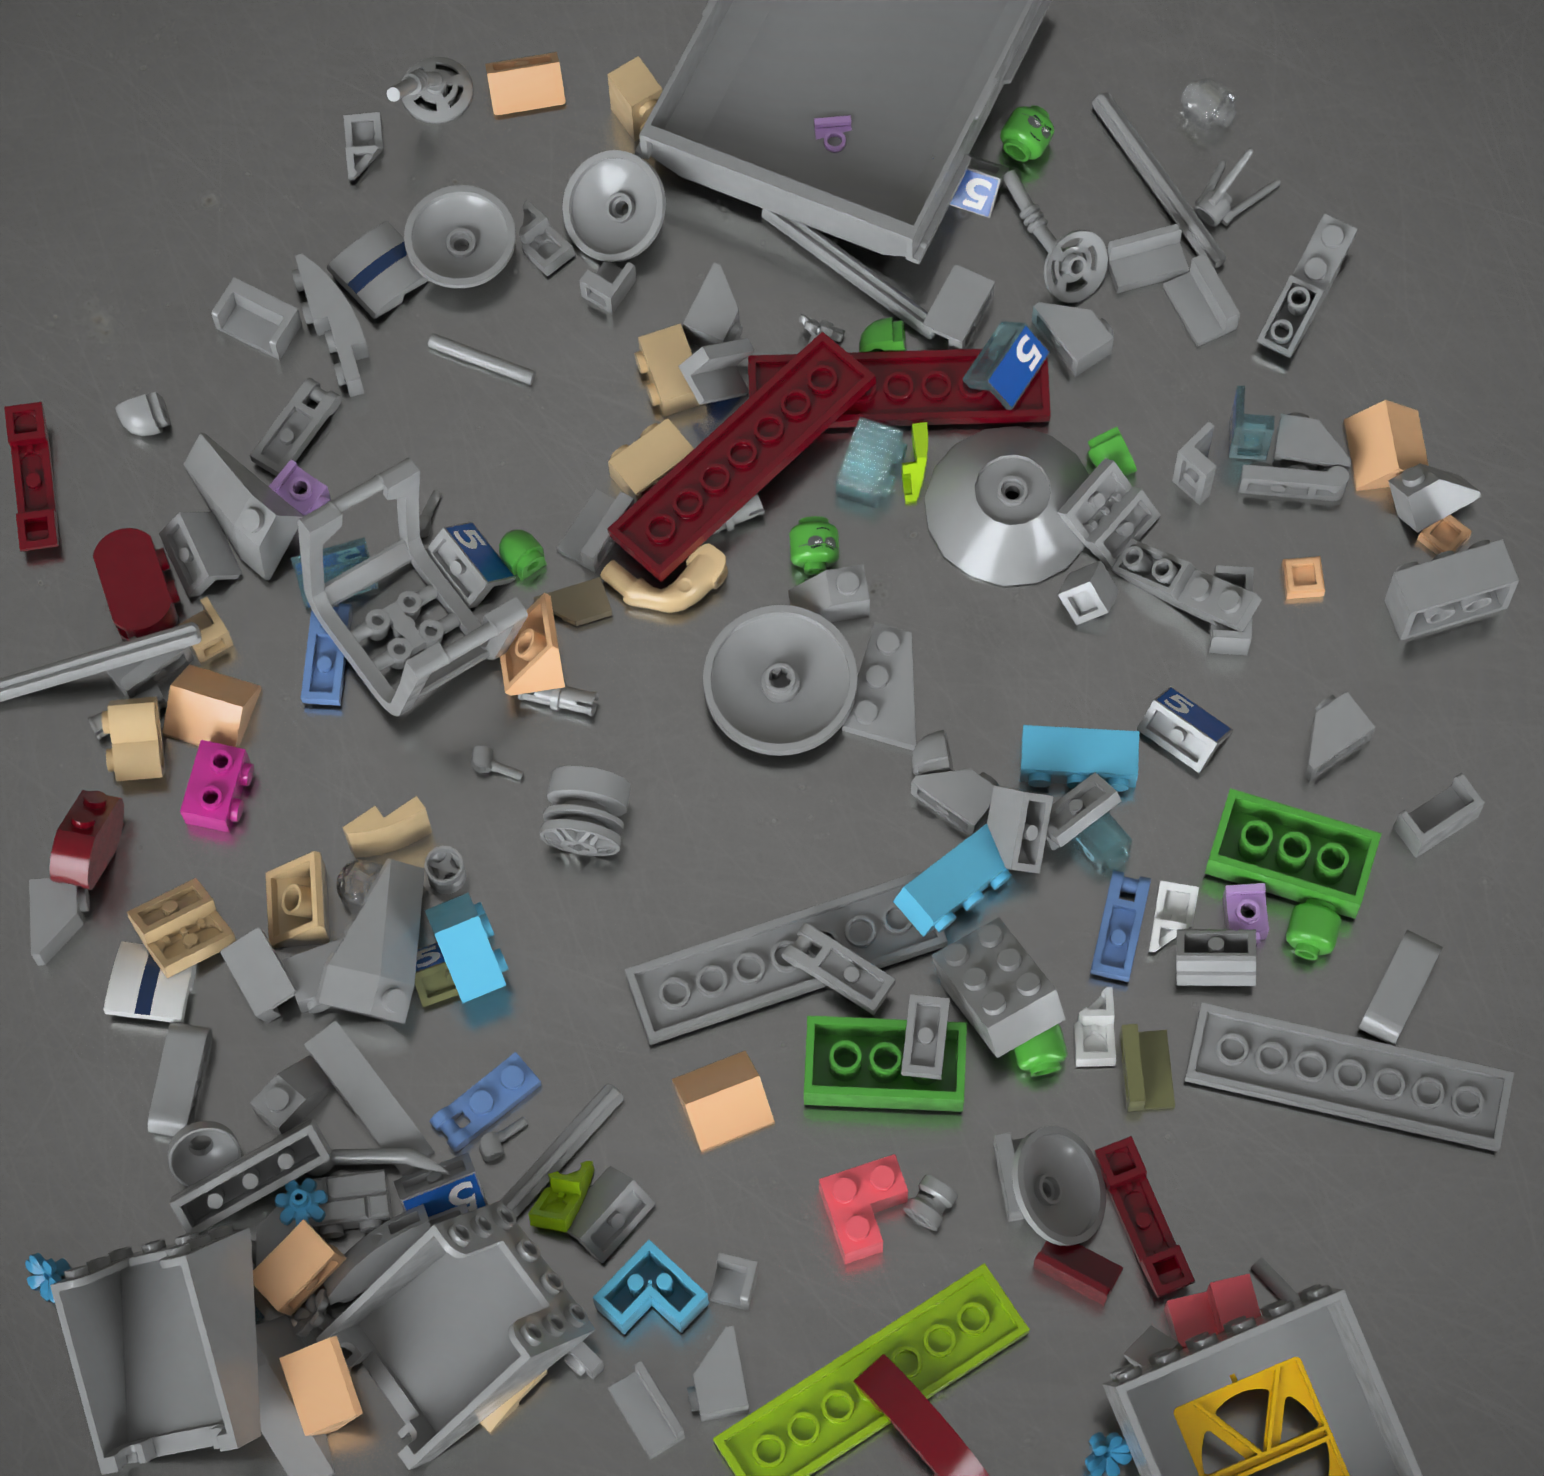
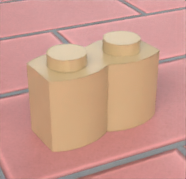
M157 696L111 700L107 706L108 711H102L103 733L110 734L112 748L106 749L108 772H115L116 781L163 777L165 774V757Z

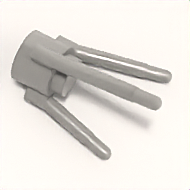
M1248 148L1221 185L1215 188L1226 166L1225 160L1219 162L1203 193L1195 201L1194 211L1202 221L1212 227H1216L1220 222L1227 226L1236 215L1280 186L1281 181L1279 179L1274 180L1231 209L1230 204L1233 201L1226 190L1253 155L1254 150Z

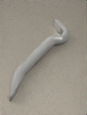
M411 1148L333 1149L330 1160L307 1172V1174L312 1176H320L330 1171L334 1165L409 1164L426 1170L451 1174L450 1171L426 1155Z

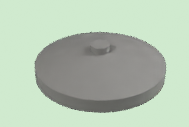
M791 605L760 607L734 619L719 633L711 645L703 672L705 699L717 725L729 738L739 745L767 755L799 754L826 742L847 720L857 694L855 658L843 634L821 615L811 610Z

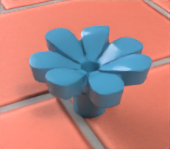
M310 1178L305 1179L300 1186L295 1180L285 1184L287 1193L277 1194L275 1198V1205L284 1208L279 1217L281 1223L289 1225L293 1220H296L297 1226L304 1219L310 1224V1218L316 1222H322L326 1213L319 1205L328 1201L327 1193L324 1190L315 1191L317 1183Z
M40 1253L32 1254L25 1262L27 1270L33 1273L32 1276L27 1278V1283L31 1289H36L40 1286L42 1298L55 1303L50 1285L62 1280L61 1277L64 1276V1271L69 1270L70 1266L63 1258L55 1262L52 1258L45 1260Z
M1101 1432L1095 1433L1089 1441L1094 1452L1086 1457L1085 1465L1091 1476H1102L1104 1471H1106L1108 1476H1118L1120 1474L1118 1464H1128L1132 1459L1125 1438L1122 1439L1117 1432H1112L1107 1437Z

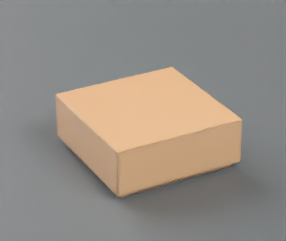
M1450 514L1423 529L1418 535L1417 540L1436 555L1445 551H1454L1456 553L1470 538L1472 531Z
M1320 556L1282 560L1281 566L1286 599L1324 596L1325 586Z

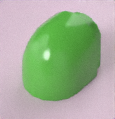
M893 317L876 320L868 325L860 336L859 352L907 351L903 320L894 321Z
M1118 427L1108 430L1088 441L1091 450L1087 454L1096 468L1104 459L1114 460L1124 475L1137 472L1133 458Z
M514 529L502 537L499 544V556L514 575H518L522 581L547 565L544 559L543 547L529 532Z

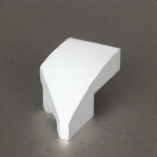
M1160 881L1149 952L1155 953L1177 937V929H1189L1193 926L1199 887Z
M1106 987L1101 992V996L1089 1008L1085 1007L1079 1012L1078 1021L1074 1024L1076 1067L1115 1066L1113 987Z

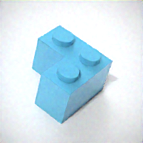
M466 893L425 910L462 1003L506 986L502 972L509 969L501 949L492 950L488 938L495 934L481 902L473 904L469 893Z
M650 1240L593 1297L595 1308L624 1335L651 1306L682 1333L709 1305L708 1294Z

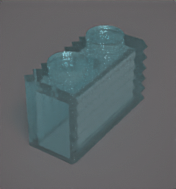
M860 417L836 479V495L874 508L879 507L882 497L889 499L895 483V477L890 475L895 464L902 465L908 444L903 443V430Z

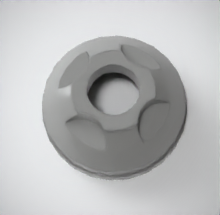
M199 1121L187 1125L174 1135L167 1150L168 1165L174 1178L181 1184L189 1187L241 1157V1149L237 1138L228 1127L214 1121ZM204 1135L212 1139L210 1145L203 1150H194L189 1147L191 1140L197 1136Z

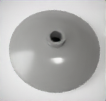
M621 150L600 152L585 160L571 176L563 197V220L571 240L586 255L606 262L629 260L645 251L655 240L662 227L666 210L663 184L655 169L638 155ZM627 203L628 212L623 215L622 206Z
M454 185L428 194L413 208L405 225L404 242L410 262L424 278L443 287L470 288L491 280L504 269L511 259L515 248L516 232L510 211L497 196L479 187ZM460 245L468 246L465 251H457L456 248Z
M1046 1126L1029 1133L1016 1150L1012 1168L1014 1196L1023 1217L1037 1234L1053 1244L1073 1246L1085 1242L1100 1227L1106 1208L1105 1183L1094 1154L1080 1137L1070 1130L1059 1126Z

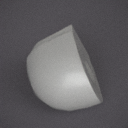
M157 392L140 395L126 400L115 407L121 424L131 434L139 436L155 435L162 433L163 427L170 425L164 399Z
M945 729L925 735L917 742L912 756V769L916 776L953 771L951 752Z

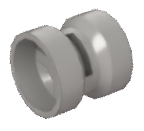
M443 845L435 847L428 853L425 858L424 867L430 886L441 894H451L461 889L466 881V870L461 854L453 847Z
M924 1175L918 1184L919 1192L916 1197L909 1198L903 1210L922 1226L937 1231L943 1221V1212L946 1208L953 1206L958 1195L942 1181L930 1175Z

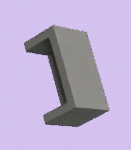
M233 277L211 313L216 329L278 360L282 358L302 326L298 308Z
M1215 566L1213 576L1253 592L1254 567ZM1252 617L1243 632L1221 623L1219 626L1210 623L1209 653L1247 655L1252 639Z
M1460 773L1454 778L1452 785L1409 814L1406 810L1399 813L1393 829L1414 857L1417 858L1477 819L1485 802L1465 775Z

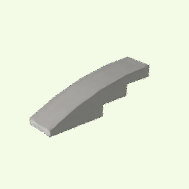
M336 1020L304 1043L306 1050L324 1071L331 1084L349 1105L357 1119L380 1148H411L427 1157L435 1153L390 1090ZM393 1164L403 1177L416 1168L409 1164Z

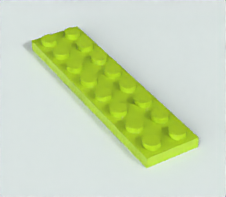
M983 1263L714 1437L713 1442L735 1476H810L891 1423L882 1412H879L853 1382L882 1354H885L928 1399L1027 1335L1030 1329L986 1264Z

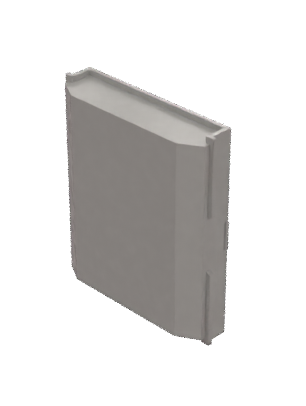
M709 0L702 12L703 17L639 134L640 142L635 150V155L647 160L651 156L685 179L882 255L903 256L908 261L920 264L971 163L969 153L1004 84L1012 82L1052 0ZM851 115L852 130L843 132L846 137V145L843 150L830 152L824 147V138L816 140L814 118ZM831 137L828 143L831 146H839L842 140L839 137Z

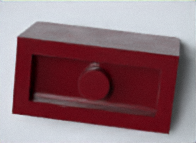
M1047 1240L1041 1252H1038L1033 1265V1269L1104 1306L1124 1268L1080 1244L1060 1246Z

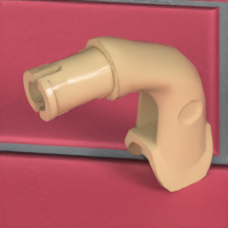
M708 543L698 547L686 560L687 567L671 585L663 589L653 587L643 578L637 579L615 560L610 561L604 567L600 577L624 596L623 601L630 606L673 613L686 610L704 598L711 589L716 590L720 587L727 577L728 568L724 553Z

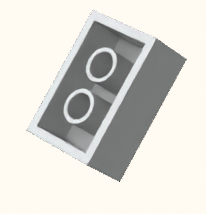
M1503 539L1492 543L1490 540H1482L1472 544L1468 550L1456 554L1454 551H1445L1436 555L1432 561L1418 565V562H1409L1401 565L1393 573L1384 601L1398 637L1402 641L1507 609L1518 585L1519 578Z
M1000 917L931 955L941 985L997 1058L1065 1020L1056 988Z

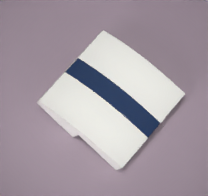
M121 941L103 1008L105 1014L183 1023L189 990H193L197 964L167 978L144 944Z

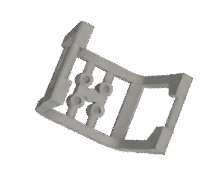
M409 457L297 520L303 585L307 600L316 618L378 702L393 716H400L413 707L418 698L486 658L488 660H495L505 654L528 617L525 607L517 597H514L485 614L481 625L430 558L420 538V470ZM383 490V495L387 500L397 499L400 540L324 583L323 544L342 527V513ZM411 562L427 586L417 592H402L398 596L397 601L383 609L371 610L367 613L365 622L349 631L333 607ZM437 598L448 612V615L438 621L434 619L425 620L417 630L414 620L418 618L421 607ZM391 627L395 639L389 642L387 651L370 659L359 643L368 637L372 640H381L386 637ZM459 627L465 636L443 648L441 646L443 635ZM390 666L394 669L404 668L396 691L381 673V671Z

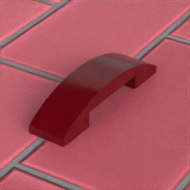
M34 402L5 406L7 437L11 447L18 510L16 521L20 551L58 547L59 535L55 483L43 403Z
M1132 1136L1096 1149L1094 1153L1115 1210L1138 1262L1157 1298L1194 1284L1195 1279L1180 1245H1176L1147 1179V1170Z
M882 1354L853 1380L873 1406L888 1418L932 1469L934 1476H989L972 1451L944 1417L885 1354Z

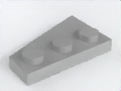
M874 623L857 677L855 702L847 720L842 725V731L914 750L916 746L912 632Z

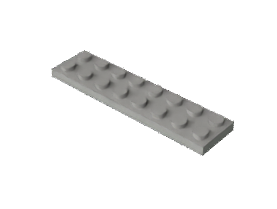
M922 871L625 969V974L649 1044L652 1045L826 987V984L801 968H796L789 964L782 957L787 946H793L798 939L797 932L803 923L815 927L879 969L947 946L948 941L944 930L939 933L934 928L923 937L893 902L902 888L920 875ZM811 946L806 954L815 959L821 949Z
M1201 1003L1185 1081L1498 1152L1501 1147L1514 1072Z

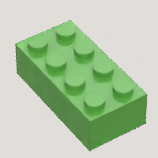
M1230 788L1205 874L1241 885L1265 883L1267 893L1305 903V900L1309 898L1320 899L1331 903L1336 908V913L1356 919L1382 833Z
M807 1016L804 1105L963 1112L967 1022H947L941 1080L901 1075L907 1020Z

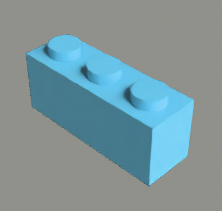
M1023 725L1020 782H1028L1033 787H1048L1051 783L1067 784V787L1073 789L1096 772L1117 792L1126 791L1129 787L1135 788L1138 778L1140 731Z
M987 823L906 884L893 900L895 905L923 937L934 928L939 933L956 920L957 917L954 914L962 907L969 911L984 898L982 891L989 886L996 890L1012 876L1008 871L1009 869H1006Z

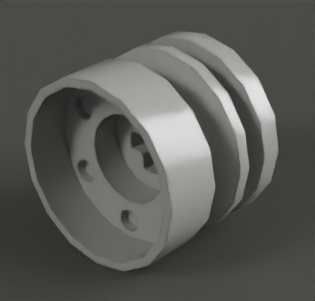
M585 766L555 768L551 772L547 799L553 806H549L544 810L543 818L545 822L541 824L540 839L559 850L587 856L616 854L620 851L621 837L619 835L624 830V823L618 817L627 813L631 784L619 775L598 768Z

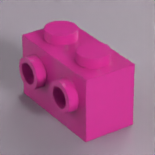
M205 740L200 741L180 809L186 824L227 833L231 832L233 821L239 822L242 815L244 801L240 797L243 787L249 786L253 777L254 764L250 763L246 749Z

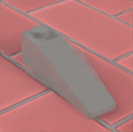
M200 433L184 462V466L240 559L265 580H270L298 529L297 520L302 518L303 515L207 434Z
M393 859L386 860L364 897L365 903L355 920L350 921L344 930L346 935L336 952H331L324 964L315 1000L316 1003L384 1021L405 1024L415 985L425 868Z
M287 1315L257 1324L256 1343L261 1432L288 1476H332L335 1474L327 1434L305 1436L279 1358L303 1349L306 1346L301 1337L293 1333L294 1326Z

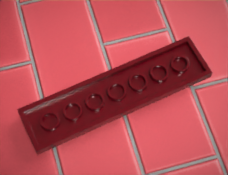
M821 332L609 526L607 531L610 537L662 582L876 384L875 375L824 332Z
M1010 348L852 352L849 354L875 375L876 384L828 428L912 426V424L927 422V425L1050 422L1048 355L1013 407H1011L988 381ZM797 354L749 355V398Z

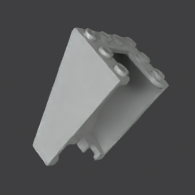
M500 1200L434 1224L316 1338V1341L320 1342L337 1335L340 1347H344L352 1352V1355L346 1360L348 1365L352 1367L362 1362L405 1422V1425L397 1432L401 1439L411 1435V1443L398 1453V1456L408 1470H411L439 1456L591 1335L596 1329L589 1321L586 1311L575 1302L564 1287L561 1277L544 1260L536 1243L529 1239L519 1226L514 1213Z
M232 1224L210 1229L208 1234L200 1236L198 1232H191L175 1237V1244L166 1245L165 1239L155 1240L141 1245L142 1251L134 1253L131 1246L108 1252V1256L87 1261L84 1266L64 1271L65 1279L50 1285L102 1475L123 1470L122 1466L128 1463H147L156 1457L211 1446L214 1449L220 1448L221 1452L238 1449L261 1436L252 1242L249 1227L233 1231Z

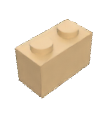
M639 56L607 74L611 110L634 142L640 139L639 134L663 91Z
M681 323L638 337L640 351L635 352L634 355L640 373L647 372L651 384L646 385L652 405H659L664 417L699 406L695 395L678 367L692 355Z
M667 418L660 424L653 423L641 433L640 438L631 445H622L613 452L608 461L610 477L625 494L634 498L635 504L694 448Z

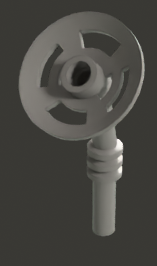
M431 57L414 64L406 72L401 82L387 90V97L394 102L402 98L406 110L416 119L426 123L439 124L452 121L465 112L473 97V83L470 74L460 63L445 57ZM436 65L448 66L458 74L451 76L444 70L436 69ZM447 86H452V89L448 94ZM458 87H463L460 99L450 107L449 103L456 97ZM421 96L425 101L436 104L437 111L423 109L414 101Z
M1015 170L1005 173L1003 180L1021 210L1020 218L1025 219L1023 223L1025 226H1029L1027 228L1028 232L1034 233L1048 252L1044 265V280L1047 289L1055 298L1067 303H1075L1088 298L1100 286L1107 271L1108 253L1104 242L1098 235L1088 230H1074L1057 240L1046 226L1048 221L1046 218H1043V212L1039 211L1040 206L1032 202ZM1080 238L1076 246L1071 245L1063 249L1062 246L1066 242ZM1091 246L1095 254V264L1093 269H1090L1092 258L1091 253L1088 249ZM1051 267H1052L1053 276H1054V278L1056 279L1055 283L1053 282V279H1052ZM1081 277L1086 281L1078 289L1066 291L1067 282H1075Z

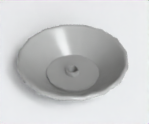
M1020 426L984 429L956 443L934 467L925 495L928 530L943 556L972 578L1001 586L1039 583L1067 569L1086 547L1057 512L1089 477V474L1077 454L1049 434ZM1013 491L1016 492L1019 495V497L1016 499H1009L1006 497L1005 494Z

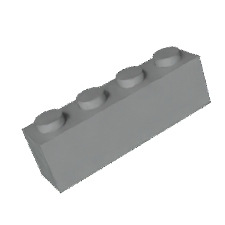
M313 1117L176 1193L171 1198L170 1206L186 1233L198 1232L199 1234L330 1160L332 1150Z

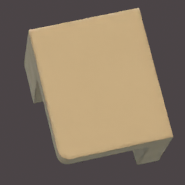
M207 596L200 600L204 610L179 624L180 626L194 622L199 626L202 640L199 644L192 645L190 648L200 664L233 646L229 631Z

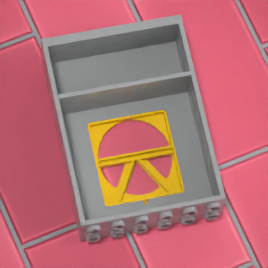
M1316 1284L1299 1291L1298 1296L1300 1299L1294 1302L1291 1300L1286 1302L1279 1300L1260 1308L1262 1316L1255 1319L1254 1317L1246 1318V1316L1233 1319L1223 1324L1225 1331L1220 1334L1204 1332L1185 1341L1187 1348L1180 1351L1178 1349L1171 1351V1348L1156 1352L1147 1357L1150 1364L1143 1367L1130 1364L1116 1369L1110 1373L1112 1380L1102 1384L1140 1476H1248L1325 1442L1329 1454L1328 1476L1423 1475L1344 1289L1331 1288L1329 1284L1324 1286ZM1252 1389H1267L1269 1391L1263 1450L1216 1415L1217 1409L1225 1401L1238 1393ZM1290 1396L1301 1403L1312 1414L1318 1426L1280 1443L1285 1399ZM1205 1432H1212L1245 1459L1213 1473L1205 1474L1202 1463V1445Z

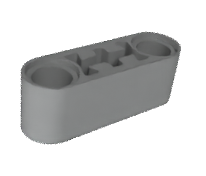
M1407 930L1358 1029L1395 1046L1443 947Z
M178 1022L170 1023L148 1116L149 1133L174 1137L182 1128L195 1122L211 1050L212 1028Z

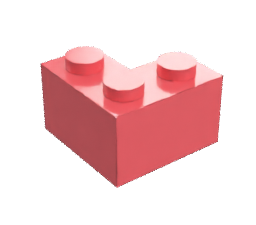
M893 1154L819 1179V1192L844 1264L883 1252V1239L874 1213L907 1203L908 1189L896 1155Z
M1250 1273L1211 1282L1206 1292L1168 1300L1164 1308L1171 1337L1178 1341L1183 1349L1187 1348L1185 1343L1187 1339L1204 1332L1220 1334L1225 1331L1223 1324L1241 1316H1246V1318L1254 1317L1255 1319L1261 1316Z

